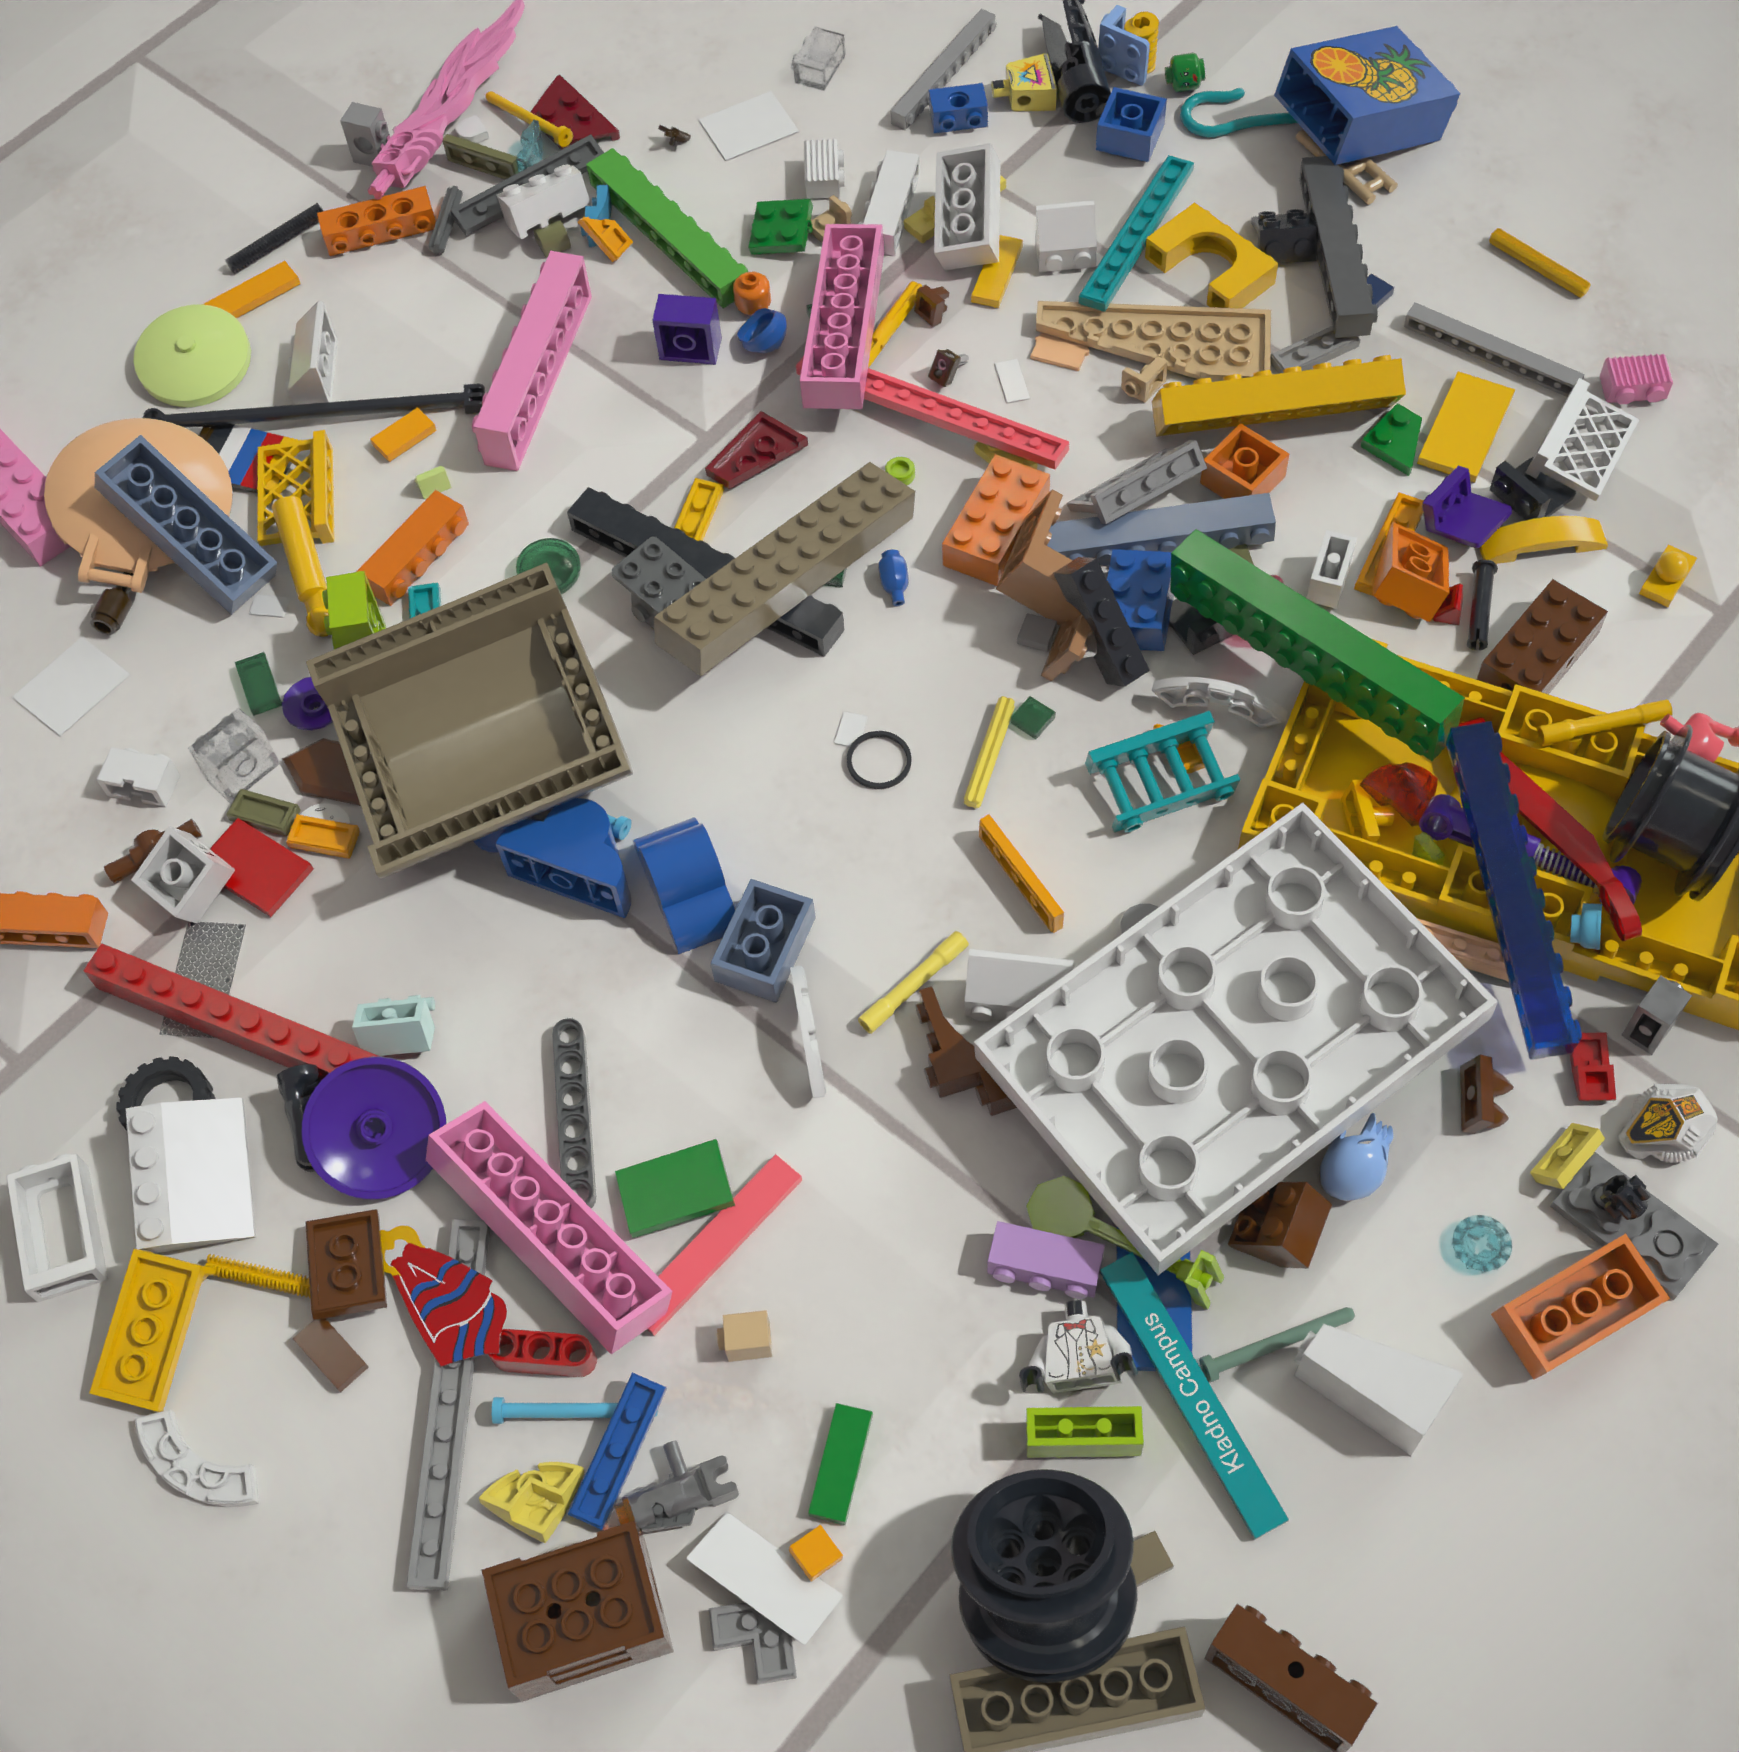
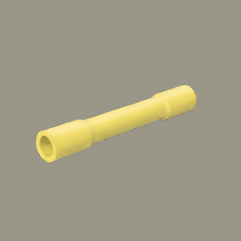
M954 931L934 949L933 953L884 998L879 999L858 1018V1022L863 1029L872 1034L893 1015L894 1011L943 966L948 965L969 946L966 938L960 932Z

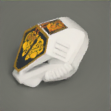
M1654 1084V1086H1651V1089L1648 1088L1647 1091L1640 1094V1097H1637L1633 1108H1631L1632 1117L1628 1124L1622 1128L1617 1138L1625 1152L1637 1159H1643L1652 1154L1654 1158L1660 1159V1161L1665 1160V1162L1677 1163L1678 1161L1682 1162L1698 1157L1712 1138L1718 1119L1713 1107L1699 1088L1685 1084Z

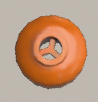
M746 272L735 279L733 292L735 305L739 311L744 314L753 315L759 309L769 308L771 292L766 276L758 272Z

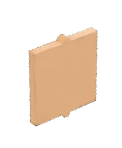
M1041 332L1035 338L1036 344L1030 359L1079 371L1085 356L1089 355L1090 350L1088 346Z

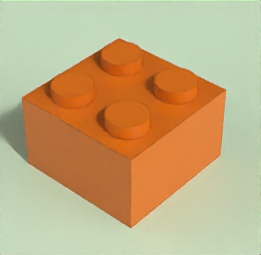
M1240 423L1204 458L1207 469L1201 471L1200 484L1224 499L1270 493L1286 477L1290 454Z

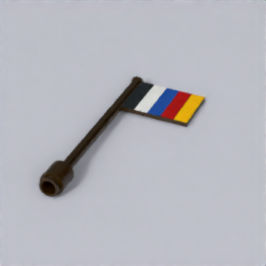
M235 424L205 426L199 433V436L207 441L224 461L230 475L232 487L258 493V447L301 441ZM266 456V462L273 466L282 456ZM288 462L280 471L286 475L292 463ZM275 475L266 483V486L273 489L282 479ZM124 572V573H123V574H126V575H131V576H133V573H128V572ZM117 585L116 588L103 591L91 613L92 620L90 624L95 630L106 635H112L120 629L132 607V601L128 595L131 588Z

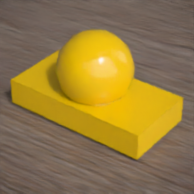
M1668 544L1643 584L1639 594L1669 607L1693 568L1697 557Z

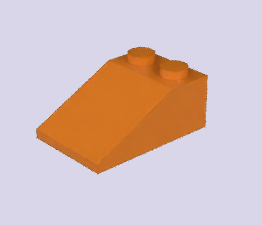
M1393 522L1389 528L1374 577L1373 596L1384 605H1393L1404 610L1412 618H1421L1430 622L1449 594L1448 547Z

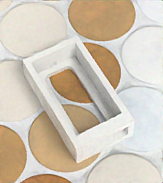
M63 1154L55 1157L53 1161L41 1165L24 1166L18 1172L7 1175L24 1291L36 1302H41L108 1280L88 1165L77 1154ZM72 1186L84 1258L51 1269L40 1197L46 1192Z

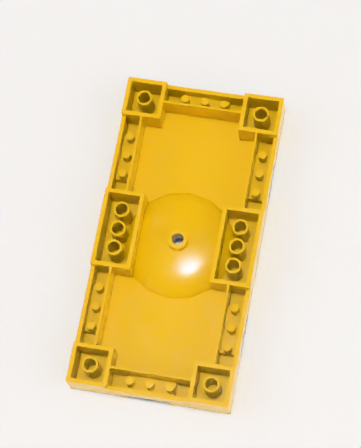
M1374 640V641H1376L1377 643H1379L1380 645H1382V646H1384L1385 648H1387V646H1388L1387 643ZM1398 655L1465 697L1459 723L1482 717L1487 724L1492 744L1594 835L1610 868L1625 865L1635 869L1641 875L1642 884L1634 907L1640 918L1642 936L1621 941L1602 905L1600 950L1587 949L1582 947L1580 943H1570L1572 915L1582 914L1583 903L1601 904L1598 894L1593 893L1592 887L1565 879L1563 876L1559 877L1558 874L1553 875L1552 872L1547 873L1545 869L1541 871L1540 867L1535 869L1534 865L1529 867L1463 845L1448 838L1438 841L1425 836L1419 826L1420 819L1432 797L1446 794L1454 797L1462 808L1540 838V843L1544 845L1543 848L1549 846L1550 851L1555 848V853L1559 851L1461 760L1459 754L1454 752L1451 743L1431 761L1423 755L1414 753L1408 745L1397 738L1386 735L1374 723L1360 718L1343 703L1335 702L1326 692L1315 685L1303 682L1265 778L1262 779L1242 828L1238 849L1301 803H1304L1416 918L1525 951L1529 959L1596 982L1599 976L1649 992L1661 975L1667 980L1677 982L1686 992L1692 995L1683 1012L1739 1030V851L1712 890L1703 899L1696 902L1690 899L1689 892L1682 896L1675 894L1674 886L1678 870L1632 847L1619 862L1612 863L1610 861V853L1614 840L1610 843L1603 841L1604 830L1619 797L1641 759L1657 738L1656 736L1644 733L1646 725L1635 724L1541 746L1536 735L1538 726L1561 721H1574L1607 713L1515 684L1513 691ZM1719 756L1714 761L1715 764L1733 773H1736L1739 769V763ZM1365 779L1372 806H1391L1394 810L1393 825L1378 826L1381 836L1376 843L1353 836L1350 833L1341 797L1352 780Z

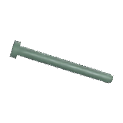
M1345 1307L1214 1359L1208 1354L1199 1358L1202 1372L1208 1382L1211 1383L1219 1379L1220 1372L1305 1339L1310 1331L1317 1334L1323 1324L1335 1328L1351 1322L1355 1318V1313L1352 1308Z

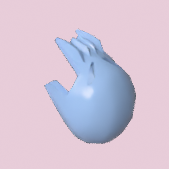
M1375 1113L1370 1114L1360 1135L1345 1137V1131L1330 1142L1320 1165L1321 1185L1330 1196L1343 1201L1363 1199L1370 1196L1382 1185L1388 1167V1153L1393 1140L1392 1126L1387 1128V1125L1382 1127V1121L1376 1124ZM1364 1141H1372V1142H1370V1143H1368V1144H1362V1143H1360V1142H1364Z

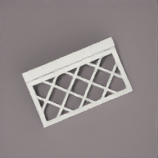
M1579 378L1525 473L1537 478L1539 473L1542 472L1596 501L1639 419L1587 392L1586 390L1590 383ZM1585 404L1597 409L1599 414L1590 415ZM1613 420H1617L1628 427L1616 429ZM1603 422L1607 431H1598L1594 423ZM1585 424L1589 433L1580 434L1576 425ZM1612 438L1616 447L1607 448L1602 439ZM1593 440L1597 449L1588 450L1584 441ZM1565 443H1575L1578 452L1569 453ZM1602 457L1606 466L1596 467L1592 458ZM1583 459L1587 468L1577 469L1573 460ZM1564 461L1569 471H1563L1552 464ZM1592 476L1596 488L1585 483L1582 477Z

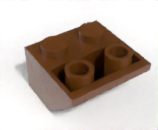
M1279 1182L1239 1213L1228 1245L1235 1250L1278 1267L1308 1269L1332 1204L1307 1182Z

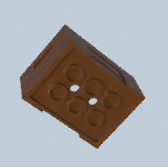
M635 1521L597 1532V1537L523 1561L519 1557L482 1569L507 1687L522 1702L674 1652L645 1538ZM597 1592L601 1597L599 1604L594 1607L588 1606L586 1604L588 1594ZM552 1605H560L562 1607L560 1617L550 1619L547 1614L548 1609Z

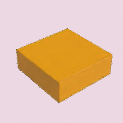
M821 1524L789 1546V1552L811 1582L843 1558L842 1553Z

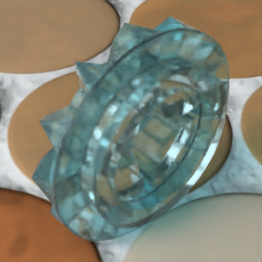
M1485 1215L1470 1216L1462 1220L1454 1230L1451 1245L1454 1247L1456 1259H1460L1467 1269L1473 1268L1481 1271L1483 1274L1487 1271L1498 1270L1508 1261L1512 1252V1240L1507 1229L1496 1219ZM1488 1234L1486 1246L1491 1250L1484 1249L1478 1255L1475 1254L1476 1243L1472 1239L1479 1241L1481 1237Z

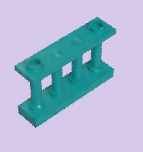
M1210 710L1088 751L1085 765L1089 774L1097 772L1104 774L1121 813L1115 816L1112 825L1114 833L1121 830L1132 832L1142 827L1144 822L1214 798L1216 801H1222L1234 794L1241 779L1238 774L1224 778L1207 740L1215 723ZM1190 741L1192 744L1195 743L1212 783L1194 789L1177 751L1179 744ZM1158 751L1161 754H1165L1181 794L1166 799L1163 798L1147 761L1150 754ZM1129 761L1131 764H1135L1151 802L1149 805L1134 810L1116 770L1118 765Z

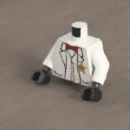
M1073 1300L1064 1304L1066 1321L1049 1324L1048 1334L1041 1338L1029 1366L1020 1371L1019 1378L1023 1392H1026V1388L1032 1384H1036L1038 1392H1043V1379L1045 1377V1383L1051 1392L1059 1393L1122 1384L1121 1374L1130 1370L1136 1376L1138 1375V1370L1132 1358L1130 1345L1116 1328L1105 1325L1099 1316L1088 1317L1086 1302Z

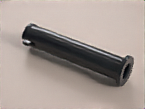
M1478 560L1472 565V571L1475 574L1467 647L1472 650H1476L1477 639L1480 642L1479 650H1484L1488 646L1494 574L1498 570L1497 564L1491 560Z

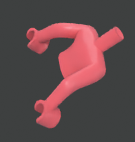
M1703 713L1693 714L1684 725L1670 714L1664 716L1660 722V725L1674 736L1684 726L1691 725L1693 733L1687 750L1713 763L1724 746V742L1717 736L1727 738L1732 746L1739 747V726L1731 728L1714 721L1710 716Z

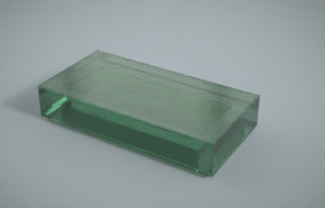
M265 652L235 662L253 716L282 706V700Z

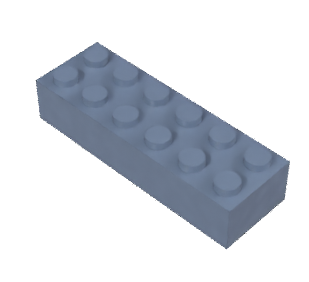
M139 435L95 472L94 488L231 615L275 577L278 562L142 435Z

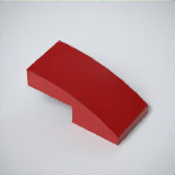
M1607 1032L1570 1033L1568 1035L1570 1061L1578 1100L1615 1101L1614 1065L1609 1064Z

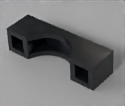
M1078 557L1055 571L1053 574L1066 601L1078 609L1093 631L1097 643V653L1094 659L1106 684L1126 687L1150 671L1097 558Z

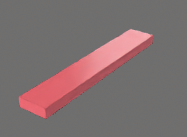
M775 1154L734 1197L735 1206L721 1210L658 1276L672 1290V1295L667 1313L647 1329L653 1336L659 1332L802 1181V1176Z

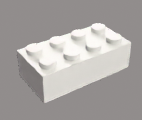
M991 143L936 153L934 254L944 271L999 262L1001 162Z

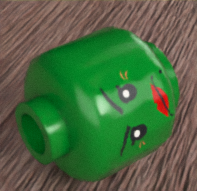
M1193 52L1172 56L1170 66L1165 67L1166 84H1172V88L1176 92L1198 89L1201 81H1205L1203 58L1199 59L1197 54Z

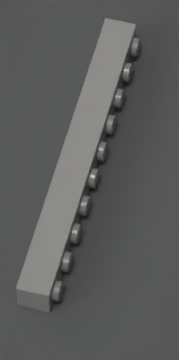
M980 9L891 110V124L906 130L910 124L914 123L916 117L922 114L924 108L929 104V89L943 88L946 83H949L953 75L977 51L982 42L986 41L989 34L994 32L996 28L995 14Z
M1414 303L1406 314L1405 328L1568 397L1578 379L1583 380L1584 374L1418 303Z

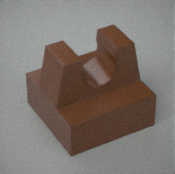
M924 285L917 288L914 312L932 327L940 324L943 313L947 311L944 299L949 297L950 292L942 286L931 289L929 286Z

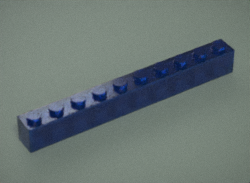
M1491 721L1450 728L1446 745L1529 1059L1534 1060L1573 1053L1579 1040L1582 1039L1581 1027L1577 1019L1573 1020L1570 1011L1573 1003L1570 988L1563 985L1561 978L1563 973L1561 955L1555 953L1553 949L1554 929L1551 921H1546L1544 916L1545 896L1543 890L1536 887L1534 879L1537 874L1536 863L1533 856L1528 857L1525 845L1528 844V835L1524 825H1519L1517 817L1519 813L1518 798L1515 793L1511 794L1508 784L1511 781L1510 769L1507 763H1502L1500 752H1502L1501 736L1498 732L1494 733Z

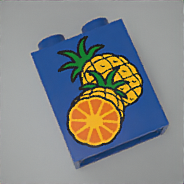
M1398 26L1291 48L1274 96L1335 165L1441 140L1450 117L1456 109L1461 93Z

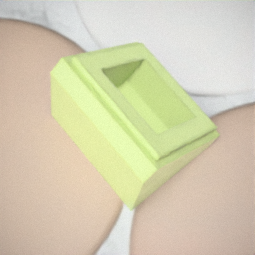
M439 466L414 478L424 499L428 498L435 490L443 492L452 488L444 466Z

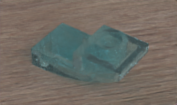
M533 120L520 137L523 150L518 153L516 158L519 172L542 160L544 145L539 121Z

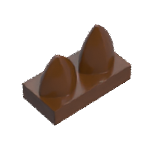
M1479 1054L1461 1065V1131L1476 1134L1484 1128H1496L1506 1123L1509 1117L1494 1102L1493 1096L1506 1094L1514 1086L1506 1077L1493 1069L1492 1057Z

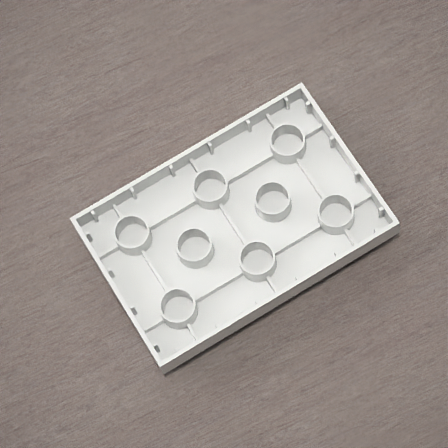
M1301 803L975 1040L974 1047L975 1057L1159 1275L1489 1021L1498 1001L1304 803Z

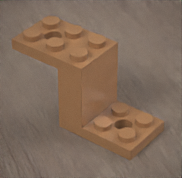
M1053 489L1025 517L996 590L1043 617L1057 621V625L1060 626L1041 673V676L1049 681L1054 680L1060 673L1065 674L1075 660L1079 662L1083 658L1088 648L1085 641L1093 632L1078 609L1066 601L1053 574L1073 561L1047 546L1052 537L1049 529L1056 523L1062 511L1059 508V504L1063 495Z

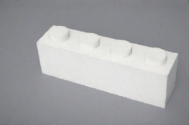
M887 150L884 160L878 163V179L872 182L871 200L866 201L864 207L865 219L864 222L860 221L859 224L882 225L884 255L895 256L904 228V220L907 218L920 177L919 154Z

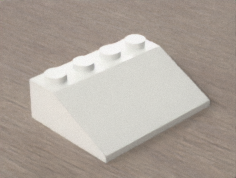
M243 1098L163 1102L126 1108L136 1249L161 1253L256 1237Z

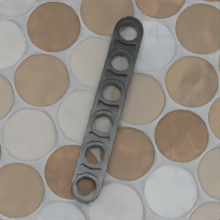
M565 1018L556 1023L552 1032L560 1171L562 1180L572 1190L585 1188L589 1191V1196L584 1202L592 1209L596 1203V1183L586 1037L582 1025L577 1020ZM566 1029H575L578 1031V1036L573 1042L565 1043L560 1040L561 1033ZM573 1059L580 1062V1068L575 1073L566 1074L562 1071V1066L566 1061ZM571 1091L581 1092L582 1099L578 1104L570 1106L563 1102L567 1093ZM570 1124H583L585 1126L584 1132L576 1138L568 1137L565 1133ZM575 1155L585 1156L587 1159L585 1166L580 1170L569 1169L567 1165L571 1157Z

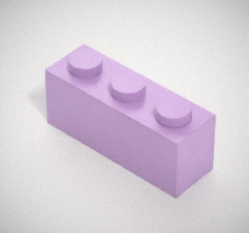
M997 1221L988 1258L987 1274H991L996 1280L1005 1283H1013L1015 1280L1029 1283L1030 1287L1040 1291H1049L1053 1288L1065 1291L1067 1296L1076 1299H1086L1087 1296L1095 1298L1105 1245Z

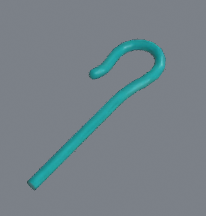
M1236 88L1231 91L1195 93L1186 99L1180 112V119L1183 125L1193 134L1202 137H1218L1251 127L1298 123L1289 112L1248 116L1215 126H1205L1192 118L1191 111L1198 104L1206 102L1228 103L1243 98L1245 91L1242 88Z

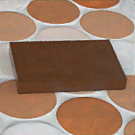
M378 1210L305 1221L313 1320L386 1308L387 1296Z

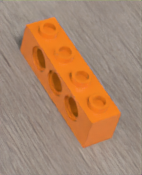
M426 186L382 196L379 200L374 198L317 213L322 235L330 256L432 231L436 224Z

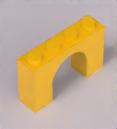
M1195 202L1146 238L1145 259L1164 273L1188 256L1197 253L1217 254L1225 258L1232 265L1227 271L1209 283L1206 305L1209 307L1242 309L1275 284L1278 263Z

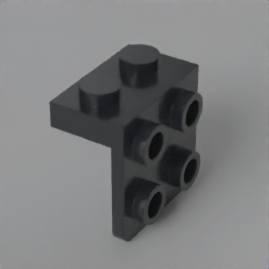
M1291 209L1287 211V214L1276 215L1273 211L1259 212L1258 216L1251 217V224L1258 233V249L1271 256L1277 263L1316 261L1317 225L1307 213H1304V210Z
M1534 457L1529 458L1517 468H1514L1506 460L1496 467L1489 489L1505 504L1510 505L1511 509L1524 520L1549 517L1573 500L1576 495V490L1542 472L1539 473L1537 478L1525 473Z
M1178 599L1173 600L1169 625L1192 655L1232 636L1222 625L1211 618H1205L1196 608L1188 603L1181 602Z

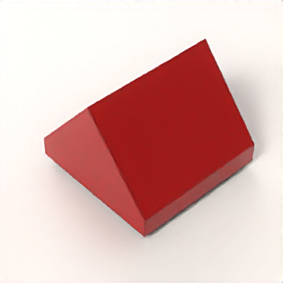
M1461 583L1449 587V594L1433 616V621L1460 625L1463 604V585Z

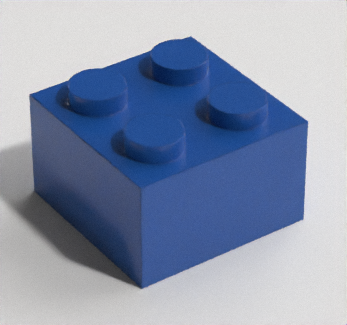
M1113 87L1097 124L1096 150L1149 162L1165 125L1167 99Z

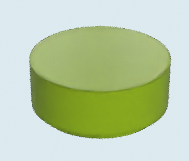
M895 457L887 462L885 472L905 485L913 482L915 479V465L909 458Z

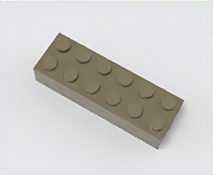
M1185 1626L1127 1638L1121 1649L1106 1664L1085 1676L1068 1681L1053 1683L1028 1681L1009 1675L995 1666L949 1675L963 1752H1034L1202 1717L1206 1709Z

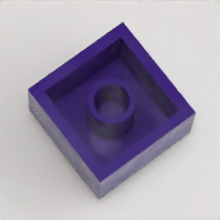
M658 294L652 323L659 360L716 365L722 340L716 298Z

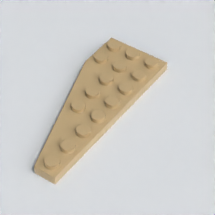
M1038 301L1036 331L1149 365L1159 356L1167 361V370L1192 378H1211L1212 382L1223 381V377L1232 374H1241L1242 378L1253 377L1255 372L1270 370L1271 310L1110 304L1106 311L1103 312L1078 304V302Z

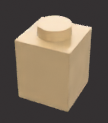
M767 1310L723 1315V1328H717L719 1351L725 1350L729 1362L773 1357L770 1321Z

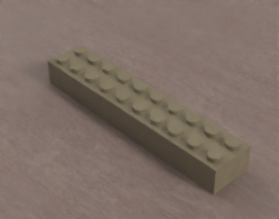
M867 463L654 616L655 644L701 677L913 519L916 491L873 463Z

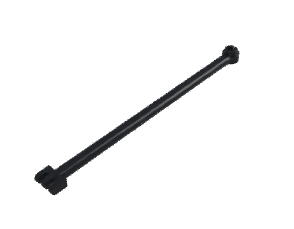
M483 384L464 385V392L177 414H164L157 408H150L144 412L142 418L162 420L184 428L403 412L413 411L417 407L420 410L464 407L465 414L479 413L482 408L485 387Z

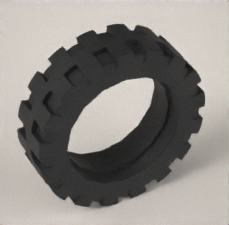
M169 1056V1059L165 1060L162 1057L152 1059L153 1063L148 1065L143 1063L137 1067L138 1071L134 1075L130 1073L125 1079L127 1082L125 1087H121L118 1092L120 1102H116V1110L120 1114L118 1119L127 1131L126 1108L141 1106L145 1096L154 1087L164 1082L178 1080L189 1084L193 1090L192 1101L216 1099L212 1093V1085L198 1067L196 1068L189 1060L184 1059V1061H181L178 1057Z

